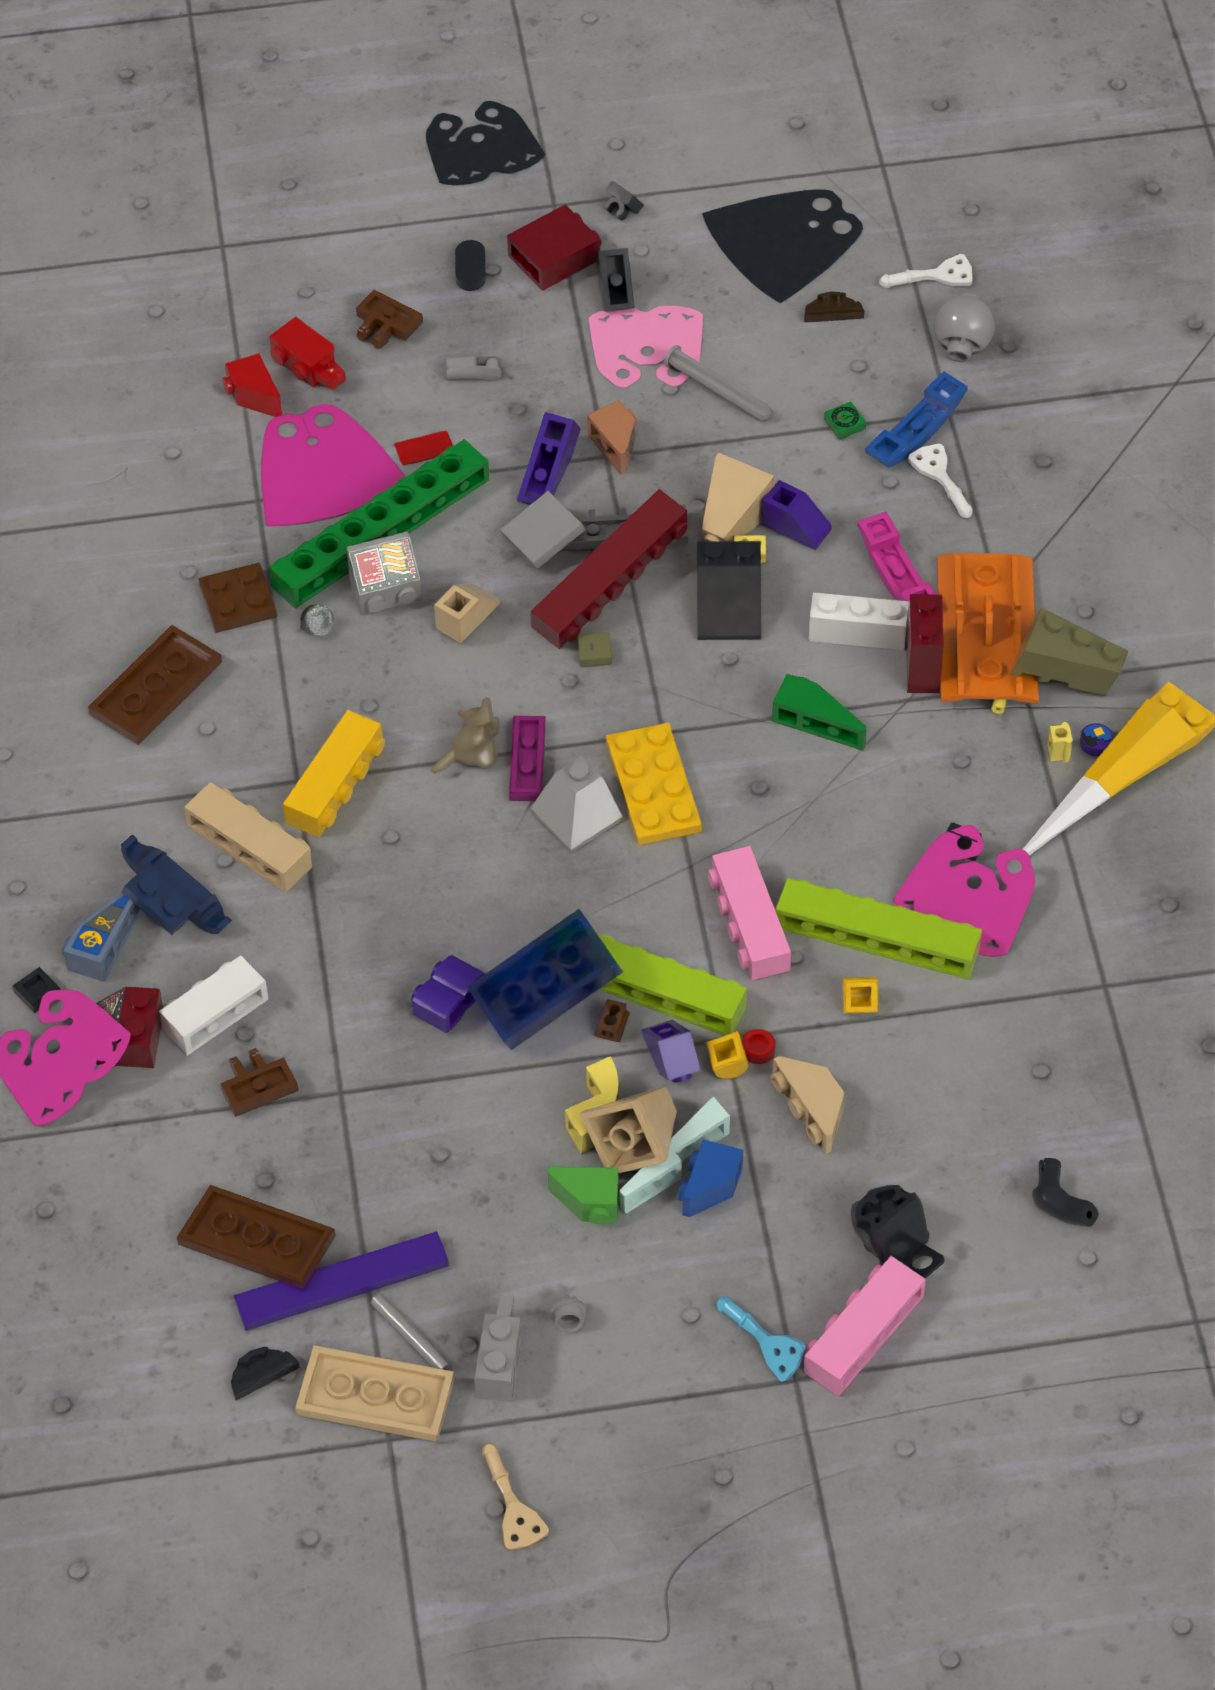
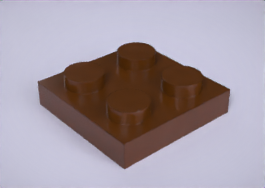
M260 562L199 578V585L215 633L277 617L276 608Z

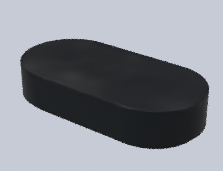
M476 240L463 241L455 249L456 284L463 290H478L486 281L485 247Z

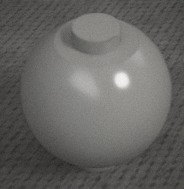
M964 293L949 299L940 307L935 318L934 330L938 342L947 350L946 356L952 361L963 363L970 361L971 355L981 352L989 345L995 332V319L989 306L979 299L977 295Z

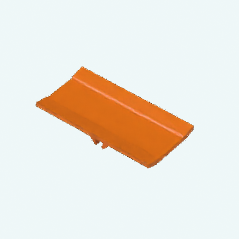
M951 553L937 556L938 595H942L944 639L940 683L941 702L960 701L963 699H1012L1019 702L1038 704V676L1021 673L1020 676L1010 674L1026 632L1035 619L1032 557L1019 554Z

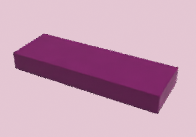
M513 716L509 801H536L543 791L546 716Z

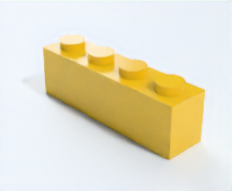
M350 710L346 711L284 801L283 811L286 824L319 838L326 827L330 828L333 825L343 803L346 804L350 800L354 786L358 780L365 778L369 770V764L384 749L385 739L383 738L381 723Z

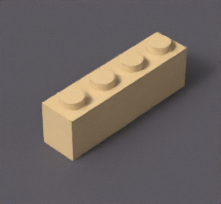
M210 782L184 806L186 822L189 828L285 893L312 868L311 850L301 838L295 839L285 832L280 824L275 821L270 822L261 816L252 805H245L237 800L226 788L221 789Z

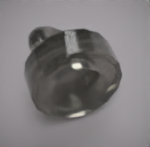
M322 604L307 606L300 617V629L312 636H323L329 633L334 623L331 610Z

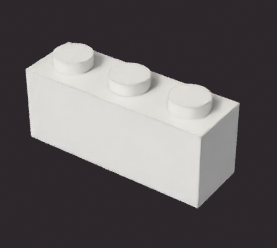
M813 592L809 620V641L904 650L909 602Z
M240 955L232 962L224 963L217 972L207 979L195 983L188 992L179 998L170 1000L159 1011L162 1029L188 1056L268 1000L266 981Z

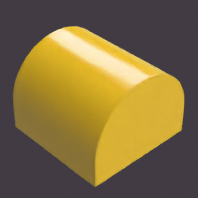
M877 977L842 978L844 1013L878 1012Z
M738 1031L706 1042L712 1068L717 1077L730 1079L738 1077L747 1071L749 1065Z

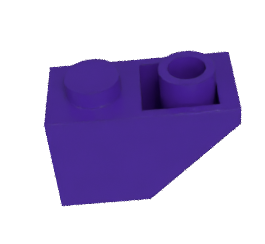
M778 480L763 499L762 525L814 550L819 547L832 530L830 522L806 492L781 480Z

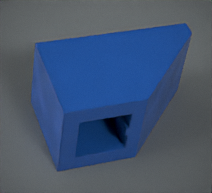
M703 1139L699 1152H692L688 1171L691 1172L689 1181L683 1180L680 1186L678 1200L683 1201V1216L691 1217L734 1196L743 1169L742 1149Z

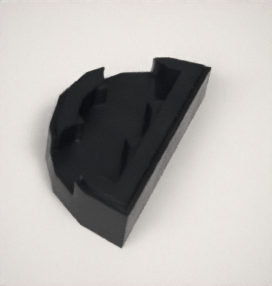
M268 1347L249 1351L238 1360L237 1367L233 1372L231 1387L235 1400L237 1401L300 1368L298 1360L290 1352L271 1350Z

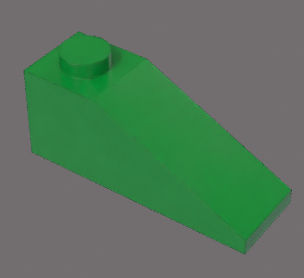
M786 674L773 700L772 722L861 751L864 750L867 727L818 683L810 681L805 677Z

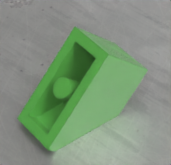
M548 1166V1190L581 1221L594 1224L617 1222L618 1168Z

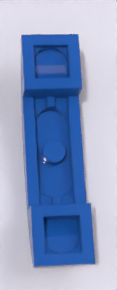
M943 371L924 390V398L890 432L884 429L865 448V453L888 468L904 461L910 453L924 445L945 423L964 397L968 386Z

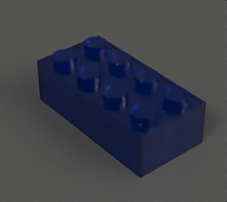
M578 909L467 986V989L503 1042L513 1050L623 973V970L587 918Z

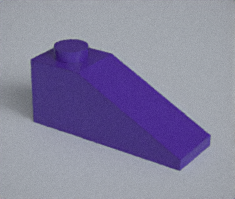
M547 412L544 413L517 501L531 505L547 491L554 496L572 458L581 430L573 419Z

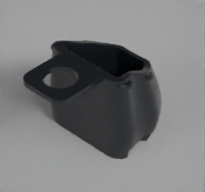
M886 1185L869 1190L861 1200L852 1205L851 1221L854 1231L862 1240L865 1249L878 1258L880 1265L883 1266L889 1257L892 1256L923 1278H927L945 1262L942 1254L925 1245L929 1241L930 1234L927 1230L922 1202L915 1192L909 1193L900 1185ZM921 1256H929L933 1259L932 1263L926 1268L917 1269L913 1267V1262Z

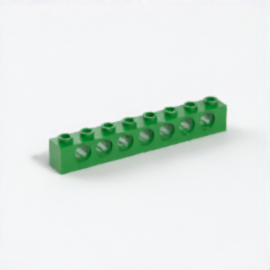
M465 439L454 446L448 447L442 454L431 461L425 462L419 469L407 477L399 479L395 485L384 492L376 494L369 502L358 509L352 510L346 517L334 525H329L323 532L311 540L303 542L297 549L285 557L277 559L269 566L271 587L296 609L349 574L347 547L407 531L411 533L488 482V459Z

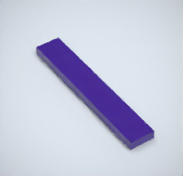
M436 1231L316 1269L304 1289L278 1281L234 1295V1299L244 1329L247 1331L448 1267L449 1261L439 1234Z

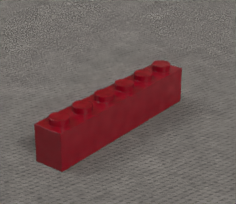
M658 489L530 611L531 627L558 649L567 642H573L580 634L581 628L588 621H595L601 614L603 607L610 600L615 601L618 599L624 587L631 580L636 581L652 560H658L674 539L678 540L685 534L688 528L687 510L662 490Z

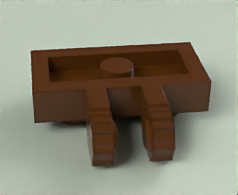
M373 290L356 307L357 317L365 320L358 329L357 337L362 341H366L372 336L376 326L380 329L376 332L372 344L377 349H381L387 344L391 334L406 341L423 323L422 313L376 290Z
M254 1048L248 1053L250 1062L255 1069L247 1073L237 1056L229 1059L235 1078L220 1084L221 1090L235 1117L299 1091L298 1083L284 1057L265 1065L258 1050Z

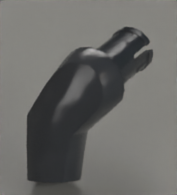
M1044 1158V1161L1040 1160L1038 1163L1039 1182L1032 1192L1036 1206L1064 1223L1087 1227L1092 1226L1099 1215L1095 1205L1090 1201L1070 1196L1060 1187L1061 1162L1058 1159Z

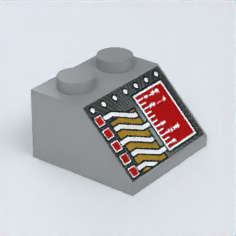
M408 531L347 547L350 586L361 615L377 613L384 609L422 600L420 576Z

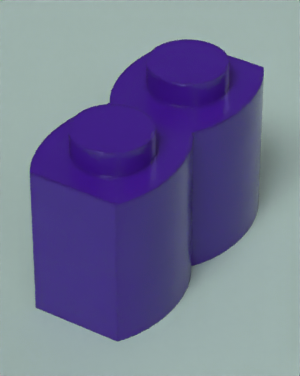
M453 955L448 956L443 962L439 961L432 970L431 978L423 985H418L411 996L413 1015L448 1033L456 1026L465 1011L478 1000L486 987L485 973Z

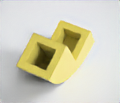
M611 1056L586 1067V1084L593 1097L565 1109V1128L581 1154L595 1146L580 1113L619 1100L618 1075Z

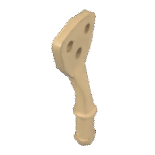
M486 1443L482 1448V1456L488 1464L492 1474V1481L497 1484L506 1505V1512L502 1523L504 1546L509 1551L531 1547L548 1536L549 1528L536 1511L517 1499L512 1492L508 1479L509 1473L505 1470L498 1453V1447L493 1443ZM522 1519L524 1524L518 1525L516 1521ZM535 1527L539 1528V1529H540V1532H539V1533H534V1532L532 1531L533 1528H535ZM517 1536L518 1541L513 1542L511 1537Z

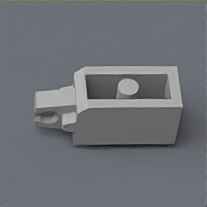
M499 1295L496 1314H485L475 1372L476 1398L512 1402L522 1337L521 1317L513 1316L514 1296Z

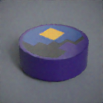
M1093 723L1087 725L1081 731L1080 747L1089 755L1100 756L1113 741V733L1107 726Z

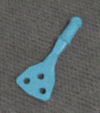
M720 1297L717 1300L718 1310L735 1321L739 1328H743L754 1335L760 1344L767 1366L779 1381L789 1380L801 1364L806 1349L805 1344L788 1335H771L757 1323L751 1313L745 1312L732 1302L731 1298Z

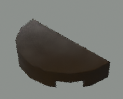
M830 291L817 295L816 300L807 304L805 307L804 323L864 319L865 311L859 301L855 302L853 299L846 297V293Z

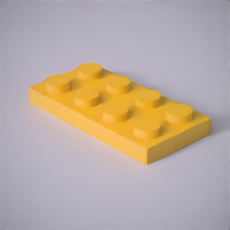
M669 722L606 735V745L637 845L640 846L701 833L702 823Z

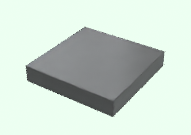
M549 491L500 529L504 537L536 569L586 530L583 524Z

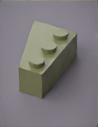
M1041 608L1026 632L1010 674L1020 676L1021 673L1038 676L1039 681L1047 683L1050 679L1066 682L1069 688L1105 696L1121 673L1128 650Z

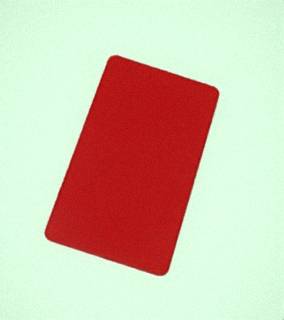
M446 430L394 444L402 465L435 458L448 447L453 446Z

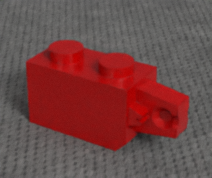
M294 317L269 336L271 357L277 364L284 365L292 371L298 380H304L313 388L321 383L332 390L346 381L345 371L335 362L334 344L299 318Z

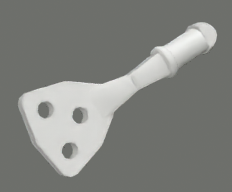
M959 254L945 260L935 269H907L905 272L891 275L885 274L880 278L879 284L883 288L890 289L892 286L906 283L911 284L921 280H934L949 286H970L973 283L972 266L964 254Z
M942 444L923 446L910 453L908 462L919 473L937 480L943 485L947 497L951 499L962 518L971 517L973 513L971 505L964 498L962 490L956 486L946 473L948 459L944 446Z

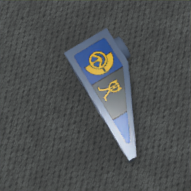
M121 893L78 924L72 936H68L65 939L62 947L67 970L105 981L142 909Z

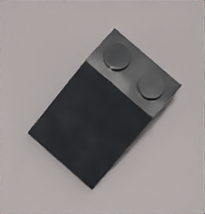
M697 541V640H761V541Z

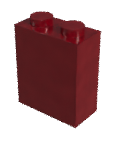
M566 204L507 235L508 256L542 291L596 262L595 252L601 251L600 246L602 245L599 234L595 230H591L583 222L581 216L576 212L574 213Z
M910 594L906 637L907 693L940 694L944 648L942 595Z

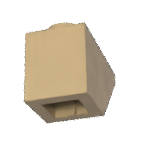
M453 585L434 604L436 629L462 643L500 604V599L476 585Z

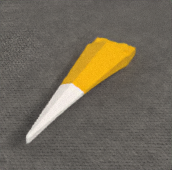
M1168 681L1151 699H1146L1023 850L1027 851L1030 856L1066 828L1129 785L1196 746L1215 728V714Z

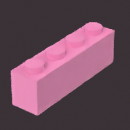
M751 846L712 855V869L707 871L709 883L712 889L717 888L720 896L717 897L719 910L722 916H728V933L731 941L737 942L740 948L737 950L741 968H747L751 981L789 972L791 968V951Z
M892 1256L889 1257L883 1266L878 1264L874 1267L862 1290L856 1289L851 1294L844 1311L840 1315L834 1314L825 1326V1333L819 1340H811L803 1355L804 1373L838 1397L924 1297L926 1279Z

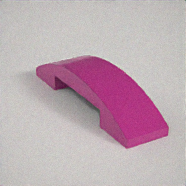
M887 512L858 521V528L870 558L894 600L909 602L910 594H935L929 582L923 583L899 543L900 534Z

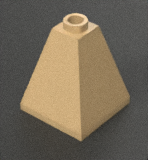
M718 452L715 457L702 524L703 541H734V535H746L762 522V502L775 485L774 475Z
M666 1087L642 1092L580 1113L605 1168H618V1173L661 1164L668 1158L677 1110L673 1104L672 1096Z

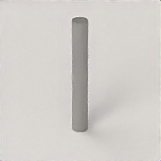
M377 1294L373 1297L371 1305L433 1368L450 1369L451 1365L382 1294Z

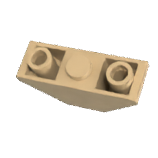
M782 1056L774 1058L773 1074H771L774 1088L778 1093H784L788 1099V1105L793 1116L796 1119L801 1118L806 1125V1132L810 1141L814 1145L818 1144L825 1155L830 1153L844 1111V1091L827 1067Z

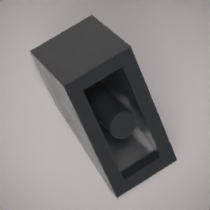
M628 248L595 252L598 284L604 312L635 308Z

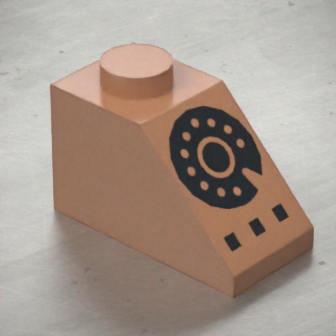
M617 400L588 414L587 424L588 436L621 475L627 470L633 450L637 419L631 409H626Z

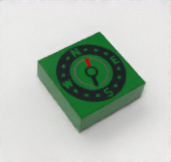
M851 401L824 412V420L839 440L866 429L865 419Z

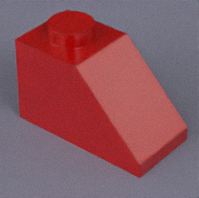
M260 353L225 363L226 377H222L223 385L227 395L232 394L238 406L274 417L282 415L280 394Z

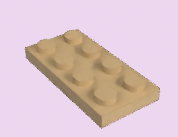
M313 1345L295 1407L296 1415L438 1442L455 1379L454 1372Z

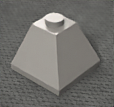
M583 756L555 772L530 808L531 813L570 854L623 821V816L603 777Z

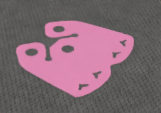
M658 306L648 312H643L636 308L607 312L602 310L588 317L597 368L615 386L626 388L641 377L640 369L625 360H620V355H625L626 358L638 365L659 364L665 359L673 346L679 345L681 352L700 362L703 314L697 310L682 306ZM667 313H671L670 315L667 316V318H664V317L658 315V314H664V315H666ZM621 314H623V315H625V316H627V315H633V316H632V317H629L627 320H625L624 317L621 316ZM682 314H686L687 316H694V317H691V318H689L688 320H686L685 317H684ZM609 316V318L607 319L606 322H603V321H601V320H598V319H604L605 317ZM648 346L654 349V353L651 356H644L641 354V349ZM664 364L656 370L657 378L671 386H678L689 378L683 372L677 377L669 376L667 371L670 368ZM620 369H626L630 375L625 379H620L617 377L616 372Z

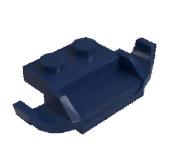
M133 834L121 844V852L125 861L137 874L124 886L122 893L168 933L173 935L190 920L203 931L210 934H218L232 921V919L224 915L222 905L216 895L209 892L174 862L166 852L153 846L141 844Z

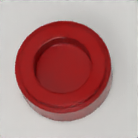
M754 1029L743 1036L742 1043L748 1062L764 1064L774 1057L776 1042L770 1032L763 1029Z

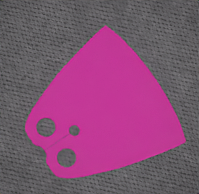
M321 404L311 407L306 413L301 415L285 414L275 417L269 421L266 427L261 459V484L267 526L302 524L349 513L363 506L376 494L384 492L395 485L399 479L405 477L381 445L352 417L332 404ZM320 413H329L334 421L328 427H319L314 423V418ZM284 423H292L297 427V432L294 436L282 437L278 434V427ZM315 437L318 442L315 445H309L307 439Z

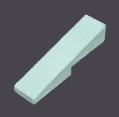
M714 1097L671 1138L668 1158L664 1163L641 1168L619 1190L620 1209L624 1214H627L681 1180L682 1163L691 1158L693 1151L699 1152L703 1139L716 1143L730 1134V1115Z

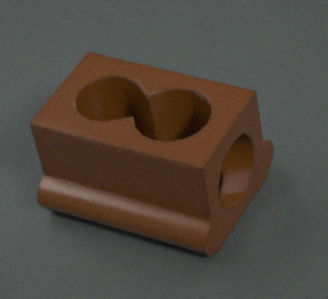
M610 999L606 1000L594 1034L596 1037L614 1042L621 1041L630 1014L627 1011V1003ZM615 1016V1024L610 1026V1017ZM605 1030H606V1031H610V1032L613 1033V1034L608 1035V1034L605 1032Z

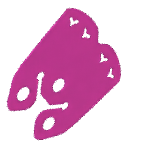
M964 825L951 830L978 841H972L971 847L967 850H962L957 845V841L961 836L950 832L940 835L929 846L893 898L895 906H904L911 910L904 901H914L913 911L927 915L933 913L942 919L971 924L976 928L982 929L979 955L989 957L1007 955L1034 891L1035 875L1029 854L1023 849H1014L998 855L995 864L1003 883L1007 885L1006 890L1001 891L992 869L975 861L959 864L956 867L949 865L952 859L958 861L978 856L982 853L984 842L975 826ZM1018 860L1022 864L1020 872L1010 873L1007 869L1009 861ZM972 875H977L982 880L981 886L977 889H972L967 885V879ZM994 939L995 943L999 946L998 948L993 945L986 947L985 944Z
M53 990L43 995L38 1012L41 1022L54 1023L72 1018L73 1023L70 1026L49 1027L34 1042L31 1056L32 1063L26 1066L24 1064L31 1041V1035L27 1030L9 1031L0 1038V1076L34 1126L51 1123L68 1112L80 1100L86 1083L104 1077L120 1060L130 1041L131 1033L88 996L79 991ZM54 1000H60L63 1003L61 1011L56 1014L51 1013L49 1010L50 1004ZM121 1039V1041L116 1045V1050L113 1051L112 1042ZM13 1040L20 1041V1050L15 1054H10L8 1052L9 1043ZM51 1040H57L60 1043L59 1050L53 1054L48 1053L46 1050L47 1044ZM97 1060L105 1061L104 1064L99 1065L97 1070H94ZM73 1091L71 1095L67 1096L66 1101L63 1102V1093ZM45 1107L48 1109H53L52 1112H47L43 1117H41Z

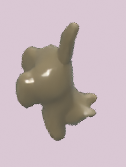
M484 698L479 707L471 708L467 711H458V714L464 719L463 727L455 735L452 748L431 768V772H441L455 761H459L466 766H479L483 769H487L497 762V751L491 738L499 733L500 722L498 717L493 715L490 698Z

